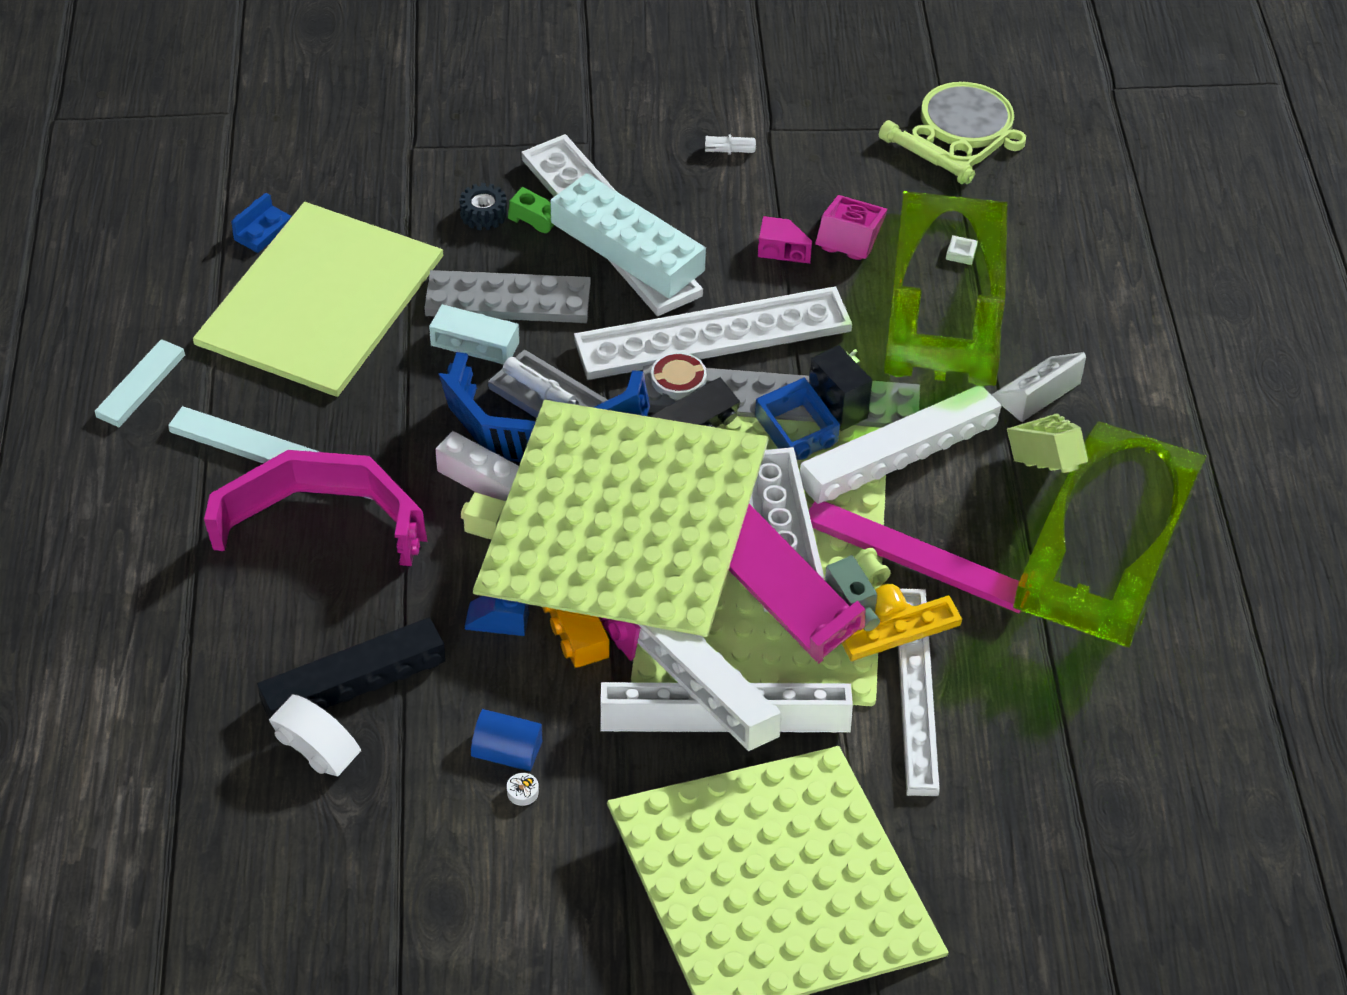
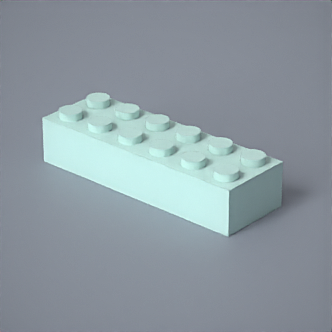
M588 173L551 199L552 224L669 299L705 271L706 247Z

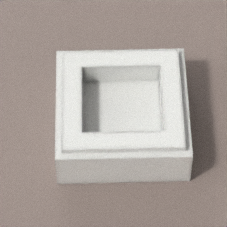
M952 235L946 260L972 265L978 241Z

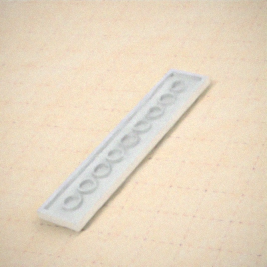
M566 134L521 152L522 161L554 197L586 173L615 190ZM611 262L656 316L703 297V288L695 279L669 299Z
M835 286L574 333V341L587 380L629 373L632 370H643V366L652 365L661 356L669 353L683 352L691 354L698 359H705L851 332L852 322Z

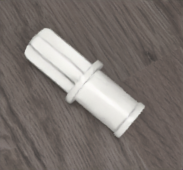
M729 134V137L706 136L705 152H728V155H731V152L754 153L756 150L755 138L731 137V134Z

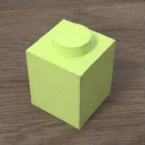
M474 492L470 502H465L461 511V519H464V531L492 540L506 501Z

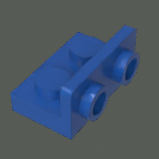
M264 193L231 221L234 240L259 253L272 242L292 216L272 206L271 195Z

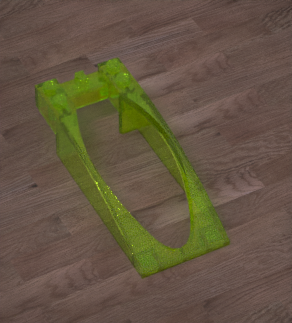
M903 192L884 365L885 374H891L895 377L912 376L913 367L935 369L934 380L945 381L946 371L968 373V383H974L977 386H996L1006 291L1007 202ZM955 210L960 212L972 224L982 249L989 276L990 296H977L971 340L917 334L921 289L903 286L907 268L922 237L932 222L946 211Z
M1098 421L1084 443L1088 462L1079 464L1078 470L1068 473L1019 581L1013 608L1130 648L1138 626L1142 625L1207 456ZM1136 447L1146 448L1145 452L1147 453L1150 450L1155 451L1165 462L1173 487L1170 515L1156 541L1133 564L1124 570L1113 600L1089 593L1090 587L1078 584L1077 588L1059 583L1066 553L1064 536L1065 513L1082 476L1097 462L1118 451Z

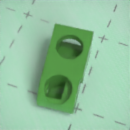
M522 187L510 200L508 219L516 223L522 220L533 225L536 230L542 233H548L555 226L551 223V202Z

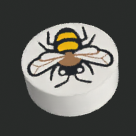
M518 773L508 780L507 796L512 803L525 806L537 799L539 785L533 775Z

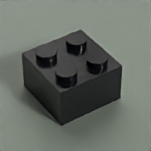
M840 345L812 357L809 384L840 424V431L867 419L873 379Z

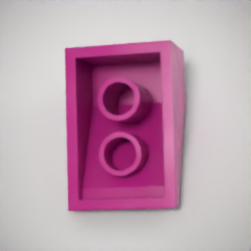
M838 195L822 215L815 245L822 246V249L827 252L840 251L846 253L849 258L855 260L866 259L872 250L888 209Z

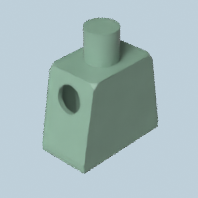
M851 555L826 566L825 581L849 606L858 601L866 609L864 630H874L880 624V619L875 614L877 593L856 559Z

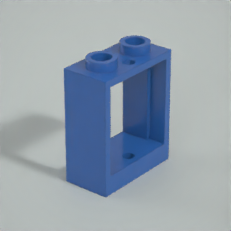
M805 377L756 398L755 417L778 449L794 447L796 460H804L812 453L823 448L828 449L838 442L840 424ZM803 405L820 430L792 442L775 417Z

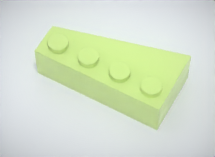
M1058 413L1007 428L1015 462L1025 463L1026 466L1037 465V468L1049 467L1051 471L1061 469L1062 473L1078 470L1079 464L1088 462L1081 427L1070 423L1069 420H1065L1063 416L1060 417Z

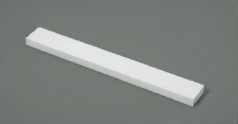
M900 589L907 603L911 606L927 602L926 589ZM929 636L898 646L907 796L939 795Z

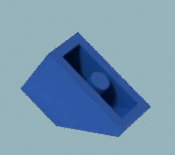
M481 596L469 604L465 630L525 636L529 604Z

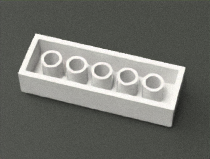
M794 447L765 450L749 504L824 579Z

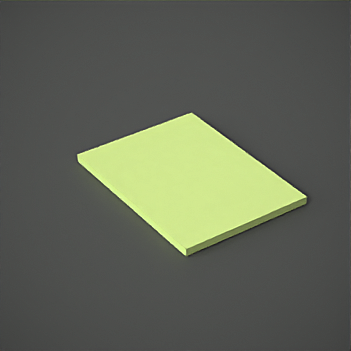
M304 202L193 337L194 345L338 397L430 275V270H433L442 259L443 249Z

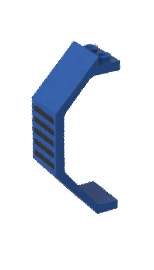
M456 352L453 363H450L448 366L447 374L439 373L448 407L480 446L509 461L521 462L536 421L494 417L485 414L473 400L477 386L470 383L473 372L471 367H466L468 354ZM632 370L625 392L593 408L647 416L650 404L644 372Z

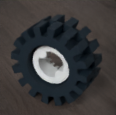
M481 183V187L473 184L472 189L467 187L465 192L461 193V198H459L460 216L465 225L469 223V227L472 229L474 226H477V230H482V227H486V230H491L490 226L493 225L494 228H497L499 223L503 224L505 222L504 218H507V197L504 191L501 192L500 187L494 189V184H489V187H486V183Z

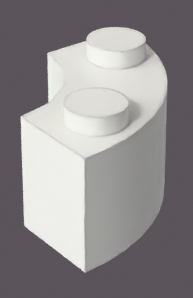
M292 694L269 719L275 730L276 738L282 744L289 745L299 751L309 760L310 766L320 774L327 773L338 777L361 751L354 738L335 718L303 697Z

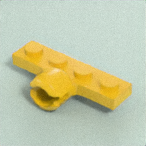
M885 584L875 589L877 593L875 614L880 619V624L872 631H865L864 628L857 630L841 644L850 661H854L961 626L962 617L949 595L917 606H911L907 603L899 587L894 584Z

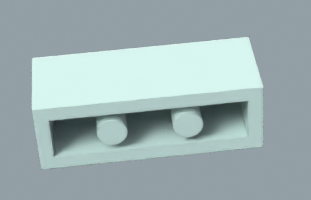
M443 304L429 326L431 346L467 353L469 356L504 364L509 357H512L519 345V324Z

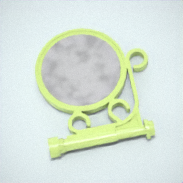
M952 82L932 89L922 102L921 120L924 125L914 127L912 134L906 131L902 132L899 126L890 120H887L879 131L880 139L887 143H897L934 165L941 166L957 175V181L960 184H969L975 176L972 166L983 161L1003 143L1005 148L1011 151H1019L1025 147L1026 135L1022 131L1011 130L1014 121V111L1010 102L996 90L971 82ZM920 134L927 135V136H928V137H927V140L924 139V138H922V137L919 136V135H920ZM934 137L951 144L949 152L933 144ZM1010 139H1017L1019 141L1015 142L1011 141ZM986 147L980 153L971 156L972 148ZM962 150L965 151L967 155L957 156L954 155V151Z

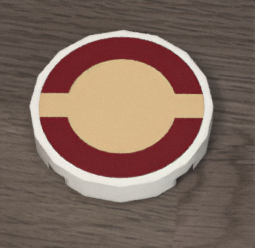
M683 352L669 353L661 356L654 362L651 369V381L655 390L661 395L664 393L669 395V398L676 400L682 399L705 386L707 380L706 367L702 361L691 354Z

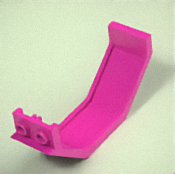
M286 450L212 492L209 495L204 517L213 550L225 551L229 531L234 525L295 492L362 496L373 499L396 522L395 538H398L397 552L401 553L400 565L412 566L413 555L419 554L420 541L427 542L423 511L370 456Z

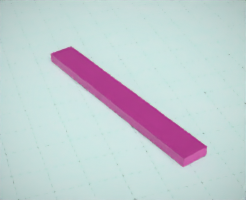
M814 501L809 509L812 528L864 550L873 548L876 550L877 555L1016 613H1020L1031 593L1032 586L828 502L824 501L817 504Z

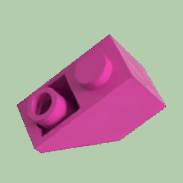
M763 216L759 235L758 257L810 264L812 240L789 219Z

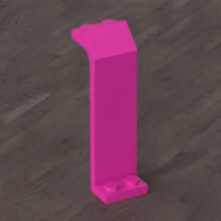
M749 504L729 571L807 653L820 664L826 655L857 630H862L865 627L866 609L858 601L849 606Z

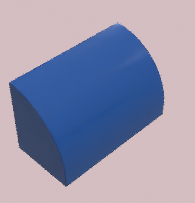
M482 709L473 734L471 756L531 772L542 744V724Z

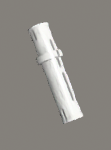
M509 357L505 361L503 372L537 392L541 399L576 404L577 397L562 389L555 380L546 379L515 357Z

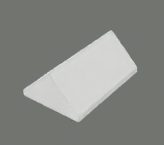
M1084 352L1049 357L993 393L992 396L1006 410L1023 422L1081 384L1086 355Z

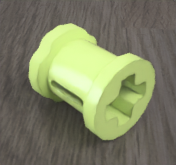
M867 548L860 551L854 557L873 587L882 585L890 577V569L886 565L881 564L875 549Z

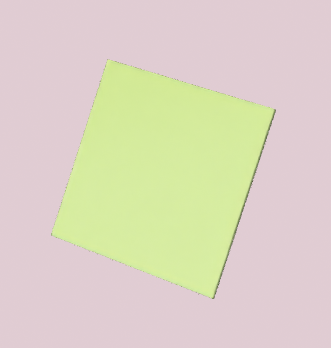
M544 400L474 585L473 594L708 637L768 444V436Z
M839 746L611 799L607 802L612 817L693 995H808L946 957L949 953Z

